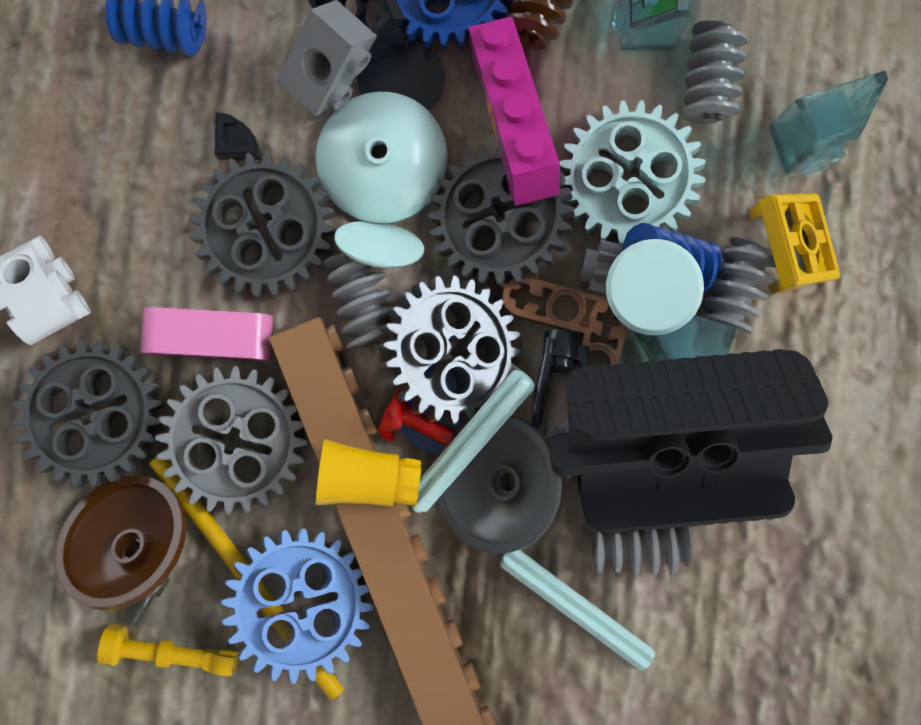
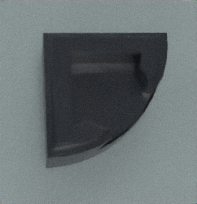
M216 112L215 157L218 160H229L231 158L233 160H245L246 154L251 153L255 160H262L259 143L251 130L232 115Z

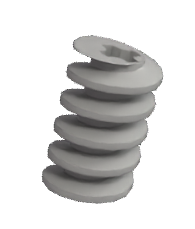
M699 21L691 29L694 38L690 42L689 48L692 55H690L687 63L691 72L687 74L685 79L686 86L689 89L685 91L683 101L687 106L682 110L681 115L690 122L715 123L724 120L726 116L735 115L740 112V106L729 102L728 99L742 95V88L735 84H730V82L741 80L744 77L743 69L732 65L746 60V53L735 47L746 45L748 43V36L741 31H736L733 26L723 21Z
M730 237L729 241L733 247L725 249L723 253V259L727 264L721 265V269L717 274L720 280H715L709 288L710 293L714 297L704 298L701 306L707 313L697 314L695 321L716 334L736 338L738 333L752 334L754 328L746 323L744 318L745 316H760L761 312L751 304V301L767 300L768 295L759 289L758 285L759 283H774L775 278L768 274L765 269L766 267L776 268L772 252L767 248L748 239Z
M344 253L326 259L323 262L325 268L336 269L327 277L329 284L342 286L332 294L333 300L338 303H347L337 311L338 318L352 320L342 328V334L347 337H357V339L347 345V350H355L388 340L389 336L380 331V326L387 324L385 323V318L389 315L386 312L392 307L381 306L380 301L390 295V290L376 289L375 287L376 283L386 277L385 273L371 272V266L357 262Z
M684 526L681 528L639 530L636 532L614 534L600 533L593 529L592 556L596 571L602 573L607 559L611 560L615 573H620L626 560L630 561L633 574H639L643 561H646L649 564L651 574L657 575L661 562H665L670 576H676L680 563H684L687 568L690 565L692 557L690 526Z

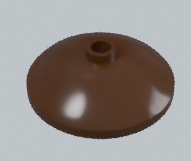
M141 475L120 477L118 482L108 481L85 496L66 519L56 544L55 569L64 591L78 603L96 610H116L128 607L154 592L174 569L185 543L186 517L179 498L164 483Z

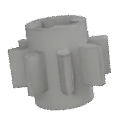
M601 240L597 250L586 247L578 280L589 283L587 293L607 298L606 281L608 272L614 260L620 254L622 244Z

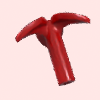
M400 386L394 393L391 402L382 416L378 428L381 439L390 443L394 442L395 430L400 429L403 423L448 447L456 431L437 421H427V416L423 413L413 415L408 401L400 402L397 399L402 391Z

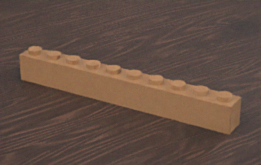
M318 317L269 337L319 466L324 439L350 447L378 452L372 435L378 432L376 423L368 407L362 410L360 408L355 393L361 391V387L352 366L344 368L338 351L345 348L335 324L327 326L326 321ZM385 449L379 451L382 453H387ZM395 502L393 507L374 504H335L422 725H496L489 705L481 707L474 692L480 689L481 686L472 663L463 664L457 647L463 645L458 627L454 619L446 621L440 604L445 603L446 599L439 580L436 576L429 579L423 565V561L429 559L420 534L411 535L405 520L412 517L409 505L397 504Z

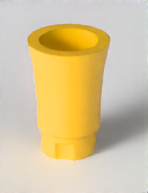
M324 439L317 482L316 505L345 503L393 507L394 502L402 505H416L420 484L421 461L409 458L399 459V454L375 452Z

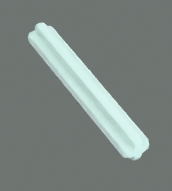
M512 371L420 478L416 505H410L415 512H427L534 390L535 383L523 371Z
M521 550L503 554L499 562L501 568L639 671H644L650 665L655 656V652L650 646Z

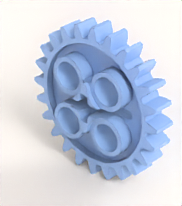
M301 529L297 534L296 541L292 542L287 530L280 532L279 545L277 546L267 536L262 539L264 548L262 554L252 547L246 550L251 560L249 565L239 562L234 563L233 567L241 575L239 581L225 580L224 584L234 590L235 594L234 597L223 599L220 602L221 605L233 608V614L222 619L221 623L228 626L235 625L237 631L230 635L227 641L229 644L243 641L245 645L237 657L242 661L254 654L256 658L252 670L258 673L269 664V678L273 681L278 679L283 669L287 671V678L291 684L296 683L300 670H304L309 681H315L317 666H321L326 673L331 675L334 673L331 659L336 657L347 663L349 657L344 647L347 644L360 647L362 643L354 635L356 629L363 630L370 627L368 623L359 619L360 612L373 610V606L361 602L360 596L368 593L369 589L367 585H358L357 579L363 575L361 569L351 570L349 567L355 554L351 552L340 557L338 555L342 543L340 540H336L328 547H325V533L323 532L318 533L312 542H308L306 529ZM315 563L320 565L326 573V581L318 590L310 589L305 582L306 569ZM269 573L276 575L282 583L280 595L271 601L263 599L258 591L260 579ZM297 592L299 598H312L330 592L337 594V599L334 601L303 607L301 609V617L299 618L296 612L289 611L264 618H258L256 615L259 609L294 601L293 593ZM327 609L333 614L335 625L329 634L320 636L314 629V618L319 611ZM284 620L290 628L289 640L280 647H273L267 639L268 628L273 622Z

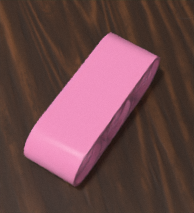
M146 307L143 310L140 353L162 356L270 361L271 342L269 337L272 336L273 316L247 312Z

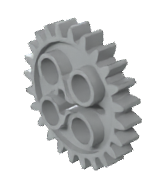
M238 366L233 367L230 379H224L220 369L214 368L213 382L208 383L201 374H197L196 382L198 389L194 391L184 384L179 387L185 397L183 402L168 399L167 403L175 411L174 416L159 417V421L170 428L169 432L156 435L155 440L168 443L169 449L159 453L157 459L172 461L173 465L163 475L164 477L179 475L181 480L174 489L176 493L187 487L193 490L190 496V504L193 505L201 496L208 498V512H211L216 503L220 501L224 502L226 515L231 514L234 502H241L243 509L248 513L250 512L252 498L257 497L260 503L266 506L268 505L266 491L272 489L277 494L282 495L284 493L279 483L281 477L295 480L296 476L288 466L290 463L301 464L304 461L301 456L293 452L294 447L307 445L305 439L294 436V431L303 428L304 425L299 420L291 421L290 416L297 411L296 405L284 406L282 403L289 391L284 389L276 394L271 392L274 378L270 377L262 385L256 383L257 370L253 369L247 380L240 378ZM219 398L228 403L231 413L226 422L213 424L208 421L204 414V408L209 400ZM258 412H266L274 419V429L269 435L264 437L253 435L248 428L250 417ZM200 425L223 434H228L231 427L240 429L239 437L241 439L267 445L272 448L270 454H263L241 445H236L233 452L225 450V441L196 434L193 432L192 427ZM200 442L210 444L216 452L215 462L206 467L194 464L190 457L192 446ZM243 456L256 458L261 466L258 475L249 480L238 477L234 471L235 462Z

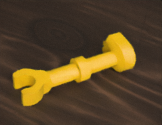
M114 623L104 629L97 652V662L102 665L115 666L123 658L155 662L156 667L168 669L173 664L201 668L203 671L221 676L233 675V670L236 671L237 656L239 654V651L231 649L202 650L174 646V641L164 639L160 643L130 640L127 626Z

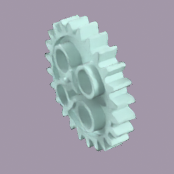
M624 100L620 103L619 114L613 115L611 110L605 105L603 106V120L599 122L593 116L588 115L586 116V123L589 129L587 132L576 127L573 129V136L578 145L565 143L564 152L572 160L559 161L560 170L570 174L565 176L566 182L561 188H570L572 190L573 198L564 203V205L578 204L574 210L575 217H572V219L577 221L584 217L588 218L585 225V232L587 234L596 227L602 229L601 240L606 241L611 233L617 234L618 244H622L623 247L626 233L635 225L648 223L656 227L664 226L667 230L676 231L678 227L674 219L675 216L686 221L690 218L691 212L684 203L698 205L701 197L691 189L703 187L706 178L693 173L702 170L706 162L705 159L692 158L700 150L701 143L700 141L686 143L692 128L687 126L677 130L675 128L679 116L677 113L671 115L665 121L661 118L662 105L659 104L651 114L645 113L644 101L640 100L636 111L629 112ZM628 135L635 137L640 145L633 151L624 152L616 146L615 142L620 137ZM599 151H607L616 162L614 163L606 157H601ZM666 161L674 167L675 174L666 179L659 178L652 173L651 166L656 162ZM634 167L639 169V179L631 177L628 181L623 180L624 169L629 172ZM604 170L611 175L612 180L607 186L595 187L588 182L587 178L593 171ZM645 185L656 191H661L664 197L661 199L656 198ZM631 196H639L646 201L648 207L643 213L631 214L623 208L624 200Z

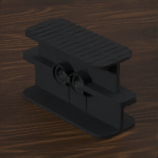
M774 349L773 351L763 350L751 353L742 352L740 354L696 356L695 358L685 357L673 360L632 362L629 364L585 366V368L576 369L570 373L565 383L568 400L569 432L554 434L549 438L548 442L552 471L559 476L578 475V487L586 523L600 533L614 534L636 532L639 530L647 531L673 527L681 528L684 526L726 524L729 522L772 520L786 517L793 510L795 504V495L788 480L793 456L825 453L831 448L833 436L824 418L828 407V399L811 362L797 351Z

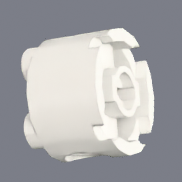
M41 235L0 256V311L6 310L11 318L6 323L23 342L30 346L91 313L83 296L77 290L73 292L69 285L70 282L75 280L70 267L62 257L55 259L50 246Z

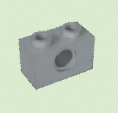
M337 0L310 9L276 82L315 116L331 108L338 110L348 101L353 92V89L350 87L353 79L368 65L371 59L369 50L377 35Z

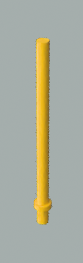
M157 457L149 463L151 468L161 481L176 494L184 511L239 581L241 575L233 567L234 563L239 562L249 565V563L213 516L207 511L200 499L193 505L189 503L193 492L190 487L177 493L174 491L176 485L181 480L179 475L164 477L163 475L173 465L170 460H160ZM260 579L258 584L260 596L267 601L274 600L275 597ZM281 605L260 609L266 617L285 612ZM277 620L272 623V626L286 643L290 637L289 625L284 620ZM321 666L316 667L315 682L328 699L332 701L344 691V687L333 673L330 675Z

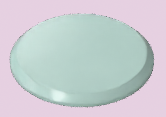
M366 221L352 222L338 228L334 236L336 245L345 255L369 266L380 268L405 267L418 261L424 254V245L416 235L392 224H378Z
M662 239L643 240L626 248L614 260L606 281L607 300L614 315L629 329L645 335H664L683 327L696 314L704 292L702 272L694 257L680 245Z

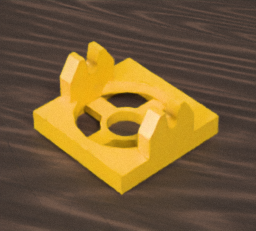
M817 193L770 195L759 199V204L749 209L751 220L757 218L764 220L779 276L778 281L768 284L771 295L840 278L841 275L822 204ZM790 211L793 220L791 232H789L784 214ZM802 229L808 238V247L804 243ZM794 247L803 258L806 272L802 271L798 266Z

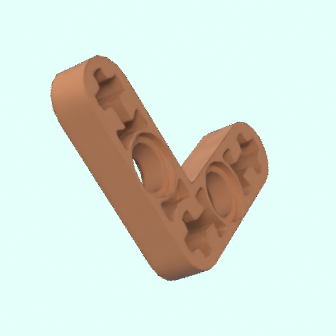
M524 277V282L521 286L514 278L506 284L502 293V300L504 301V309L509 315L556 329L574 331L582 335L580 345L588 346L589 352H603L608 357L609 365L619 364L628 327L620 321L619 326L610 328L606 341H615L614 349L604 343L589 342L590 335L597 339L601 336L603 323L597 321L596 316L603 315L607 309H611L606 297L530 277ZM521 286L529 288L528 295L530 297L540 300L543 295L542 290L550 292L551 295L545 304V316L536 314L540 307L537 304L526 303L523 309L516 308V300L509 297L510 292H518ZM569 297L576 303L577 314L573 320L561 321L555 317L552 306L557 298ZM578 363L574 365L573 371L579 369ZM566 396L565 412L568 417V400Z

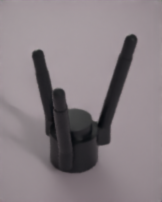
M554 329L544 332L542 361L531 406V413L533 414L532 425L540 430L552 372H572L573 364L578 363L579 369L589 366V347L579 345L580 336L574 331Z

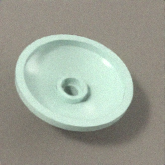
M371 92L347 101L329 117L317 143L316 167L324 190L327 191L330 199L337 207L360 221L393 224L417 215L432 202L431 196L438 194L441 189L438 180L445 179L447 171V146L438 122L420 103L398 93ZM384 145L387 147V154L383 158L376 159L371 156L373 147Z

